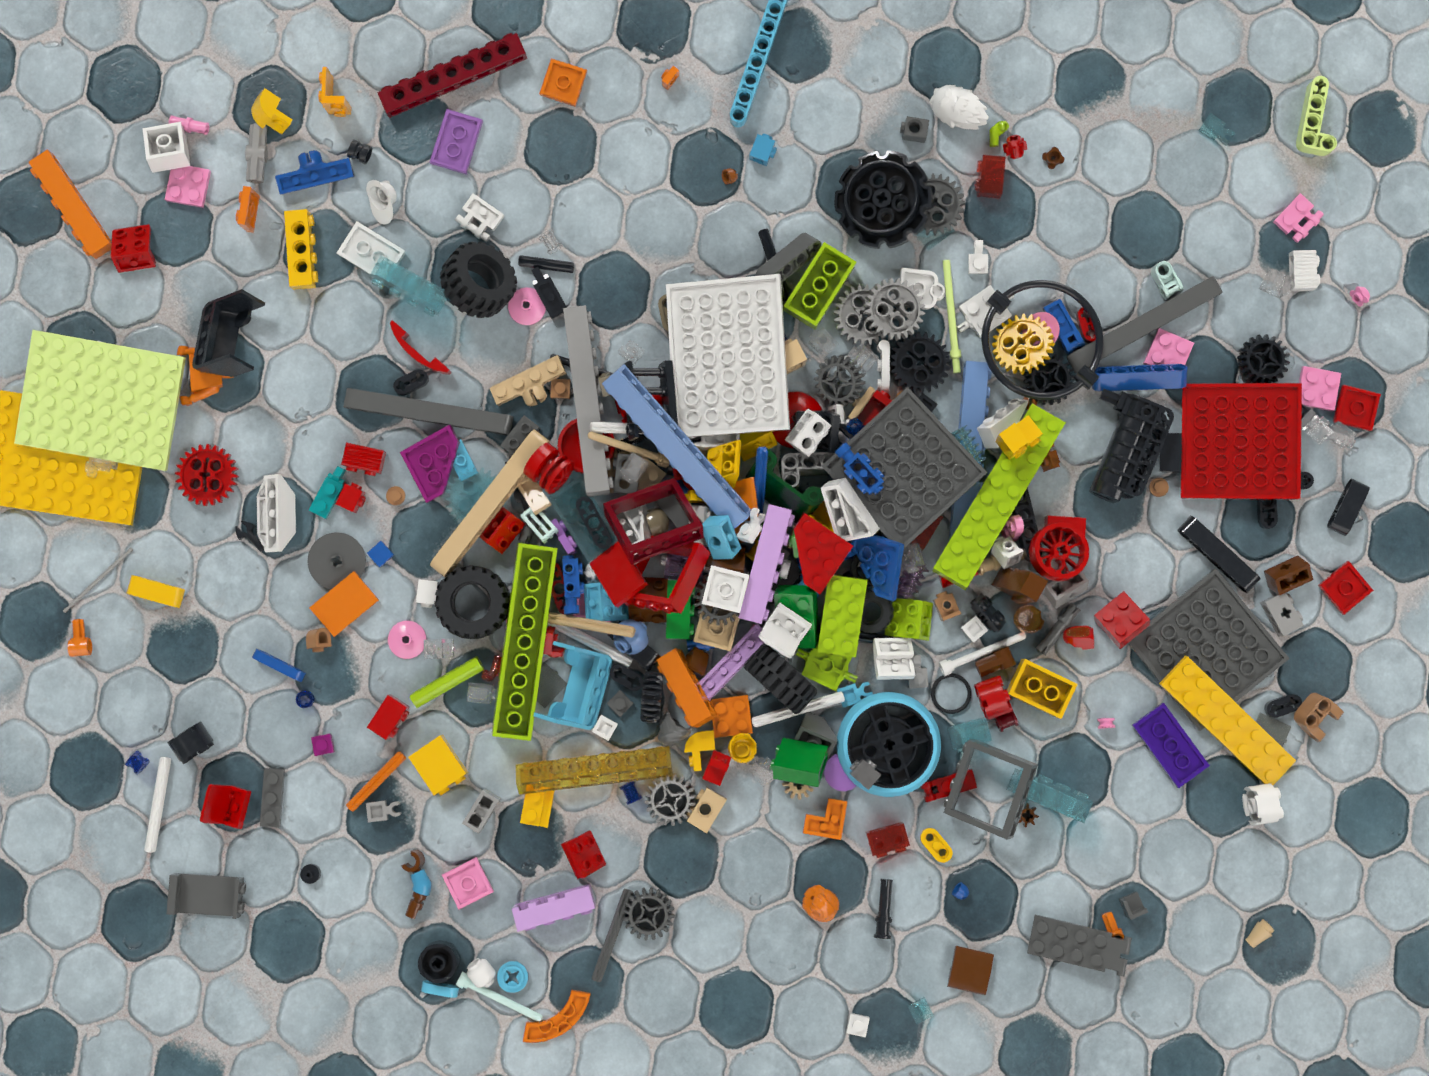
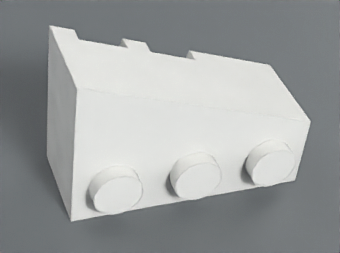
M846 478L828 481L821 487L835 534L846 541L873 536L880 529Z

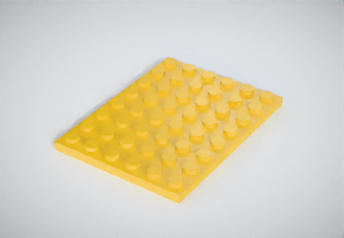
M0 390V506L133 526L143 467L14 444L22 393Z

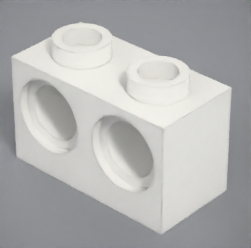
M807 409L785 441L800 453L809 457L815 452L822 438L828 434L832 425L817 413Z

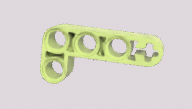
M1324 76L1315 77L1306 88L1296 139V147L1300 152L1318 156L1328 155L1337 146V140L1334 136L1320 133L1329 89V81ZM1311 102L1317 104V109L1312 107ZM1307 120H1311L1314 127L1309 126ZM1304 138L1310 141V145L1304 143ZM1322 142L1327 143L1329 149H1325L1322 145Z

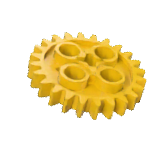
M1023 314L1021 319L1017 315H1015L1014 321L1009 318V324L1007 325L1001 323L1003 329H996L999 335L993 336L996 342L992 343L993 348H995L992 352L996 355L995 359L1001 367L1005 366L1007 372L1012 369L1014 374L1019 370L1021 375H1023L1025 370H1028L1031 374L1033 367L1038 371L1039 364L1045 366L1043 360H1050L1048 353L1054 352L1051 346L1055 345L1052 340L1054 335L1050 333L1052 330L1050 326L1047 327L1046 321L1041 322L1040 317L1034 320L1032 314L1027 319L1026 315ZM1023 329H1028L1026 333L1020 334ZM1036 341H1041L1039 345L1033 346ZM1014 342L1011 347H1006L1008 343ZM1026 354L1024 359H1019L1021 355Z

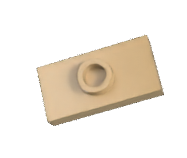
M870 386L862 398L860 397L852 404L855 408L847 419L852 420L853 423L855 422L858 415L876 392L874 388Z
M525 477L518 485L520 492L535 515L551 506L550 501L538 482H533L528 477Z

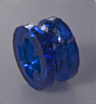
M301 691L296 696V703L301 708L311 707L315 701L314 695L310 691ZM307 694L310 701L309 703L302 704L301 696H306Z

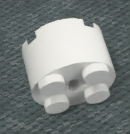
M1268 783L1244 788L1247 792L1242 796L1245 815L1250 816L1252 820L1249 821L1251 825L1274 823L1284 817L1283 809L1280 807L1279 799L1281 798V793L1278 787L1274 788L1272 784Z

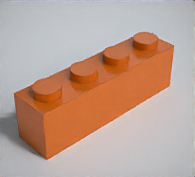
M675 648L656 660L659 664L657 666L658 670L666 677L668 681L666 683L667 687L672 693L674 692L677 698L675 699L676 704L680 709H683L685 721L689 726L699 728L717 717L695 673L688 668L687 659L681 649Z

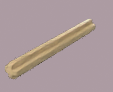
M552 612L548 614L547 622L550 624L630 638L634 637L636 632L633 626Z

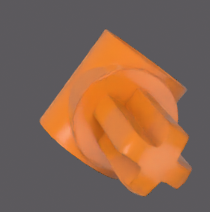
M74 619L72 621L73 638H70L68 641L69 656L91 655L92 642L90 638L85 637L84 619Z
M1104 913L1102 919L1107 932H1112V937L1120 936L1121 939H1124L1125 935L1122 928H1118L1113 913Z

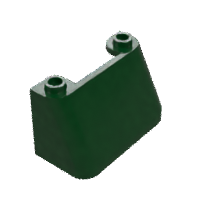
M767 448L768 461L764 500L771 505L792 510V515H795L794 523L797 524L804 513L807 515L813 514L824 500L820 488L812 486L802 495L773 472L777 464V457ZM756 461L748 471L745 479L754 477L755 481Z

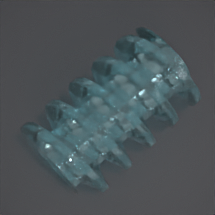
M966 426L952 432L951 434L978 463L986 459V457H979L983 452L982 450H975L979 443H972L976 438L975 436L969 437L972 429L966 430Z

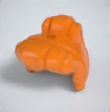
M821 885L809 887L804 893L805 897L802 901V908L812 919L819 922H829L835 917L839 910V900L836 894Z

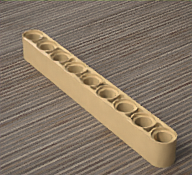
M536 430L529 433L430 563L433 569L446 578V575L456 568L525 478L523 473L524 467L532 454L544 443H550L547 438Z

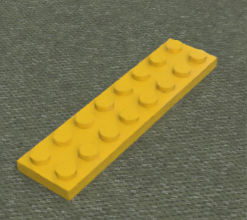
M1184 656L1159 683L1263 784L1269 783L1274 785L1296 762L1277 741L1188 656Z

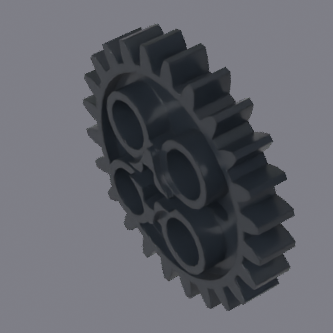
M918 331L916 337L912 334L909 335V339L902 338L903 343L897 341L896 345L898 348L892 349L895 355H890V359L894 360V362L890 363V367H894L890 373L897 375L894 381L901 380L899 387L905 384L906 388H912L913 393L919 389L922 394L925 388L930 393L931 386L937 389V382L940 384L944 383L941 377H948L945 371H949L951 367L946 364L950 363L951 359L946 358L950 352L943 351L946 345H939L941 339L934 341L935 335L933 334L931 338H928L927 332L921 337ZM921 345L924 348V353H916L914 347ZM907 351H910L915 358L908 355ZM929 358H936L938 366H931ZM922 359L924 361L923 365L917 366V362ZM902 360H910L911 367H903ZM923 372L926 375V379L923 381L918 380L916 373Z

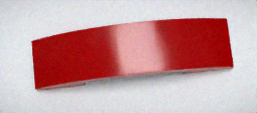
M391 320L390 326L395 338L414 360L437 373L446 375L452 373L436 357L429 362L405 341L409 334Z

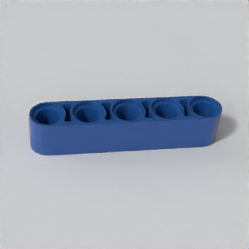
M1184 364L1098 367L1095 373L1099 378L1092 385V389L1095 391H1103L1104 388L1109 391L1184 388L1187 384L1188 367Z

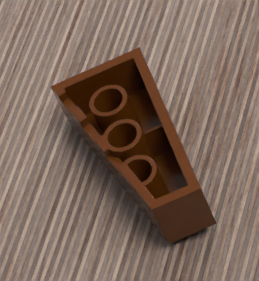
M1001 566L991 585L1010 595L1013 602L1024 605L1038 601L1048 580L1031 571L1015 568L1013 571L1012 567L1004 569Z

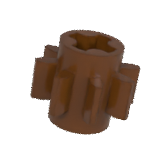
M1026 803L1022 813H1026L1027 810L1030 813V817H1027L1025 820L1021 814L1018 823L1023 821L1024 827H1027L1028 823L1035 825L1033 820L1039 817L1034 813L1037 808L1032 807L1029 809V803Z

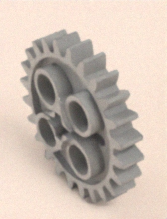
M890 278L888 283L884 279L881 281V285L875 284V289L871 288L869 290L871 295L865 297L869 302L863 304L864 307L868 308L863 314L869 315L865 322H872L869 328H876L874 334L882 332L881 338L888 335V340L895 337L896 341H898L901 336L905 339L908 337V334H914V330L920 328L917 323L921 324L923 322L920 316L925 315V312L920 311V309L925 307L924 304H920L923 297L916 296L919 290L913 292L914 285L907 287V280L901 284L900 278L896 279L895 283ZM889 292L895 294L896 300H892L889 297ZM904 304L910 306V312L905 311ZM878 306L884 309V315L878 312ZM893 318L899 321V327L894 326Z
M859 284L857 290L851 287L850 293L844 291L845 298L839 297L838 300L842 304L836 303L835 307L839 310L833 313L838 316L834 319L835 323H839L836 330H843L840 336L848 335L846 341L852 338L853 345L860 341L861 347H863L866 341L868 346H871L872 340L878 344V337L881 338L882 333L874 334L875 330L872 332L868 331L865 326L868 323L872 324V322H865V320L861 331H858L862 313L866 307H856L854 300L860 299L863 304L868 301L865 299L867 295H871L868 284H866L864 289ZM880 307V308H881V313H880V314L884 315V314H885V311H884V309H883L882 307ZM854 317L857 320V324L851 325L847 319Z

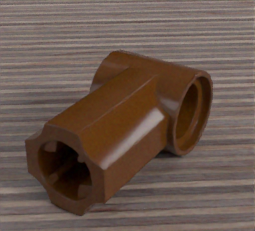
M1009 646L974 662L980 677L1016 665Z

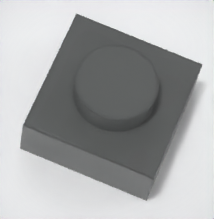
M621 690L607 702V705L619 717L634 704Z

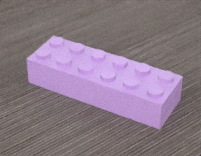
M768 505L739 615L740 619L763 624V621H767L769 617L768 602H772L774 598L773 583L777 584L780 575V572H777L778 564L782 565L785 553H782L783 546L788 545L790 534H787L788 527L792 528L795 515H792V510Z

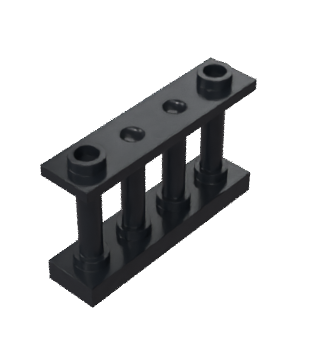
M672 360L663 361L659 364L658 368H633L632 361L624 363L634 376H658L660 378L659 387L645 388L651 395H660L662 398L661 407L678 425ZM626 412V435L629 437V441H633L639 438V433H643V430L632 422L629 414Z

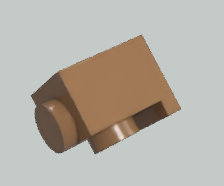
M947 591L936 594L937 599H934L933 602L941 621L961 614L953 593L948 594ZM946 601L950 603V607L948 609L944 608L943 606L944 602Z

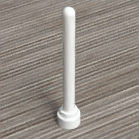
M1021 632L953 661L942 660L938 662L943 676H947L958 666L1026 639V634Z

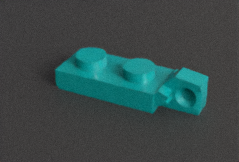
M337 466L333 474L329 473L326 476L309 511L324 519L328 518L344 487L345 480L342 478L346 472L345 469Z

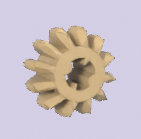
M782 782V786H789L784 790L785 793H789L792 790L790 794L792 799L796 793L798 800H801V793L807 798L809 795L806 790L810 792L814 790L808 785H801V788H797L796 785H793V782Z

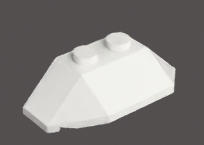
M281 474L265 475L257 494V535L264 546L265 552H282L296 533L295 494Z

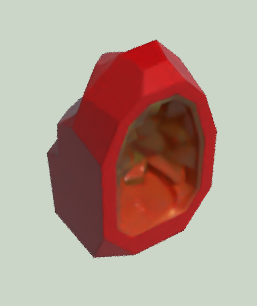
M1086 625L1070 627L1063 632V640L1065 643L1071 644L1076 648H1082L1083 650L1094 649L1093 628Z

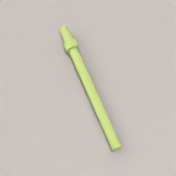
M943 260L951 345L949 352L950 359H952L953 374L961 373V350L958 348L950 260Z

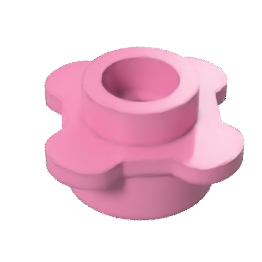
M1357 286L1355 290L1350 291L1352 300L1359 307L1363 306V303L1369 302L1370 294L1365 287Z

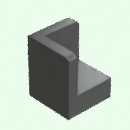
M1135 891L1119 898L1124 914L1130 920L1148 913L1147 908L1142 904L1138 892Z

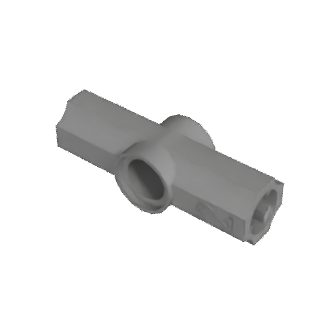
M257 123L250 124L249 144L246 145L245 149L247 161L246 181L254 184L264 182V168L268 160V148L266 146L268 127L265 126L262 129Z

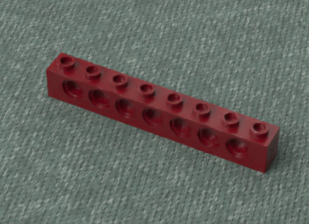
M509 33L503 36L501 40L490 41L480 49H471L466 55L455 56L445 64H436L431 70L420 71L410 79H401L398 84L385 86L377 93L386 114L391 118L528 58L518 34ZM504 48L509 50L505 55L500 54V51ZM485 56L492 57L489 62L482 61ZM468 63L474 64V67L470 70L465 69ZM450 71L457 72L454 77L447 76ZM433 78H438L439 82L437 84H430ZM415 86H422L419 92H413ZM404 93L402 99H395L397 94Z

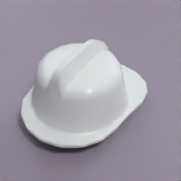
M371 180L367 183L366 190L373 216L379 223L388 224L393 218L392 205L397 198L396 191L388 180L382 182Z

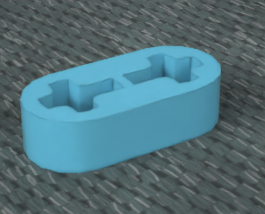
M424 980L421 991L428 994L456 998L459 987L452 984L432 983L429 980Z

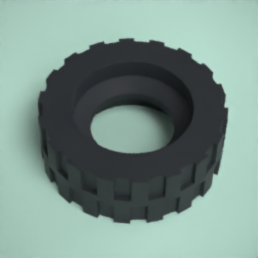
M873 590L866 591L864 606L869 602L878 604L881 609V615L876 621H868L862 614L860 631L862 630L865 633L880 632L890 625L891 619L894 616V607H892L890 600L876 596Z

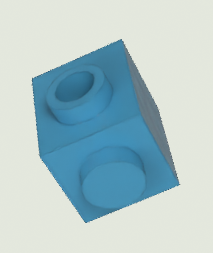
M757 134L749 160L767 166L769 159L774 158L777 147H774L775 140H772L773 138L767 134Z

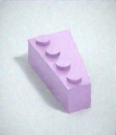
M586 884L517 903L512 908L517 932L535 929L537 928L536 926L542 924L544 926L550 925L559 919H563V921L574 918L575 914H590L593 912L592 909H595L596 904L591 885Z

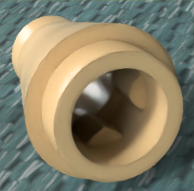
M1262 919L1256 923L1245 940L1255 948L1258 944L1271 937L1275 930Z

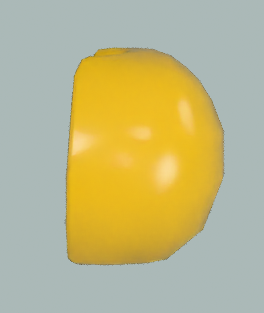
M739 733L729 741L728 753L737 763H747L753 760L756 755L757 743L750 734Z

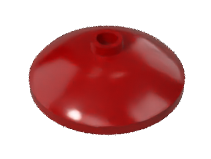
M797 391L788 392L790 430L772 431L776 442L787 448H793L785 439L794 428L795 421H793L792 417L797 411H806L807 409L811 411L822 410L819 403L812 396Z
M574 419L561 431L557 446L559 456L564 454L567 456V459H571L575 463L573 471L584 473L577 419ZM603 433L604 436L614 439L613 433ZM608 445L609 451H605V456L611 460L615 447Z

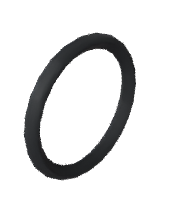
M958 674L942 675L932 685V702L937 709L944 713H959L970 703V685L965 678ZM948 677L961 680L967 688L965 703L955 710L944 709L937 703L935 698L936 686L941 680Z

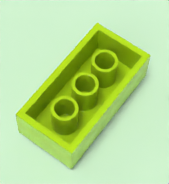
M824 242L784 304L783 311L815 330L855 268L856 261Z
M833 575L827 584L817 652L856 658L867 579Z

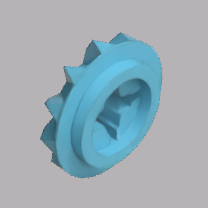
M509 961L503 964L497 973L498 984L506 992L515 993L522 990L528 982V972L525 966L518 961ZM519 971L516 976L517 981L511 980L506 982L510 976L509 972L515 973Z

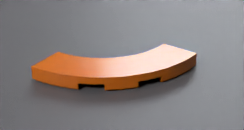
M571 990L566 1005L555 1016L540 1022L527 1021L523 1042H545L566 1033L583 1015L591 993Z

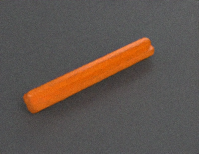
M400 751L397 752L346 804L347 808L352 812L355 811L406 759L405 755Z

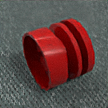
M544 443L529 458L523 473L531 481H539V486L542 489L545 488L548 494H553L568 480L575 463L571 459H567V456L564 454L559 456V450L550 443Z

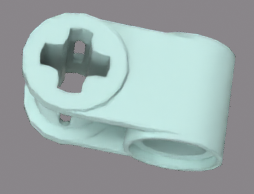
M1162 261L1152 267L1151 275L1165 300L1169 299L1170 295L1184 290L1180 279L1169 262ZM1158 267L1165 269V275L1159 274Z

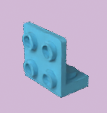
M601 582L584 584L585 615L587 619L599 621H623L629 619L628 606L622 604L618 608L615 607Z

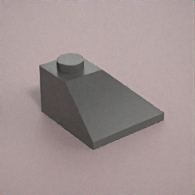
M811 712L805 713L794 737V740L828 746V758L838 740L826 720Z

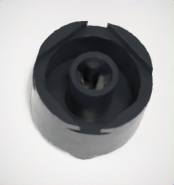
M200 721L167 743L179 762L185 764L198 755L197 751L201 754L213 746L214 743L212 741L214 740Z
M443 940L430 943L421 952L418 959L420 974L432 983H443L449 980L460 964V956L453 943ZM437 958L443 961L441 966L439 963H435Z

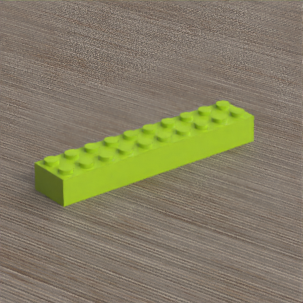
M1033 403L1023 419L1028 415L1043 433L1039 438L1041 441L1032 448L1029 445L1025 453L1017 459L1013 457L1009 460L1004 452H1002L932 569L933 572L963 590H966L1066 423Z
M517 543L491 735L494 737L531 741L534 723L533 715L536 708L558 548Z

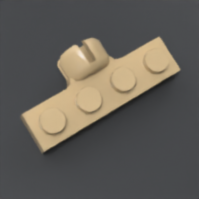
M556 355L490 387V391L498 406L519 396L523 397L525 404L528 406L538 405L536 399L542 403L547 398L544 385L567 373L560 357Z

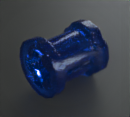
M853 418L848 421L846 430L854 437L866 425H863L860 419Z
M635 780L619 787L620 790H623L627 799V805L642 798V795H639L636 789Z

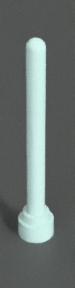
M463 971L455 985L461 989L463 987L467 989L468 987L535 1021L540 1022L543 1019L541 1014L485 987L477 988L467 977V973Z

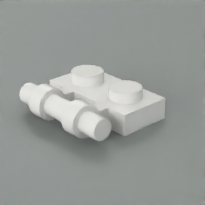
M473 193L462 208L468 214L465 218L459 214L455 221L463 229H468L474 233L476 238H481L487 242L490 235L485 230L488 227L495 231L505 215ZM473 218L481 222L479 227L471 223Z

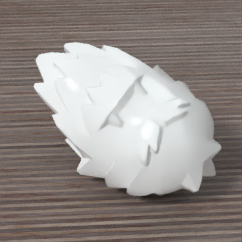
M945 85L941 88H935L934 95L929 101L932 104V110L936 117L940 118L943 123H947L951 128L956 126L963 129L977 130L979 129L978 126L987 124L986 120L989 118L985 112L987 107L979 101V98L972 93V90L956 87V85Z

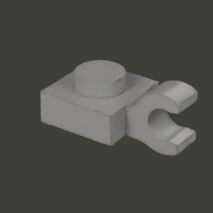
M914 655L912 660L916 676L914 679H908V688L928 687L927 668H921V655Z

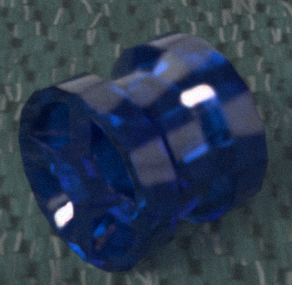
M137 750L129 757L125 765L131 767L134 773L138 775L147 767L150 760L144 758L142 753Z

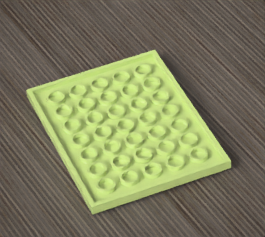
M32 330L14 444L167 471L186 357Z

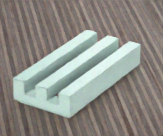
M529 507L520 516L545 544L548 542L547 539H551L553 534H557L559 530L543 512H540L539 515L552 528L548 531ZM528 514L535 520V522H536V523L541 527V529L546 533L544 536H542V534L536 529V527H535V526L530 522V520L526 517Z

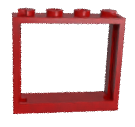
M691 542L664 552L689 557L670 597L665 598L637 593L624 604L627 606L635 605L640 609L646 607L656 612L662 610L668 614H671V612L682 614L710 556V552L701 543ZM650 558L636 564L641 574H643Z

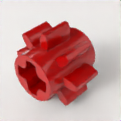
M1019 135L1009 136L1006 140L1007 143L1003 144L1004 153L1011 159L1022 157L1024 150H1028L1027 142Z

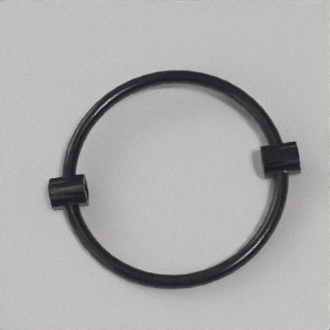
M1033 280L1015 285L1004 293L996 290L987 300L986 304L990 306V309L986 314L982 327V350L991 372L1009 390L1030 399L1051 400L1070 395L1082 386L1089 390L1098 380L1099 376L1095 371L1098 368L1103 353L1102 326L1094 308L1076 290L1055 281ZM1030 288L1055 289L1075 299L1089 315L1096 336L1094 357L1090 366L1084 365L1073 377L1076 382L1067 388L1054 392L1030 391L1011 382L997 367L989 345L991 322L996 312L1001 315L1011 304L1012 301L1008 298L1018 292Z

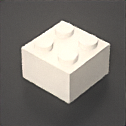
M181 122L143 128L146 160L152 173L190 166L187 137Z

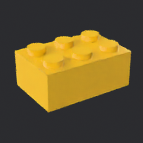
M1021 659L1007 691L1009 696L1057 719H1062L1078 684L1027 659Z

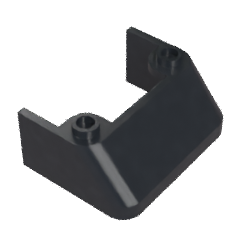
M243 289L209 301L202 310L192 363L193 368L203 373L235 377L253 371L254 366L237 358L234 354L239 328L247 325L251 321L252 310L265 306V302Z

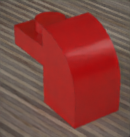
M714 750L702 779L720 786L732 757Z

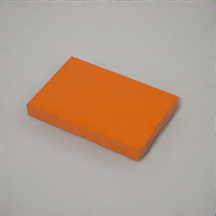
M353 571L309 608L335 637L379 601V599L360 576Z

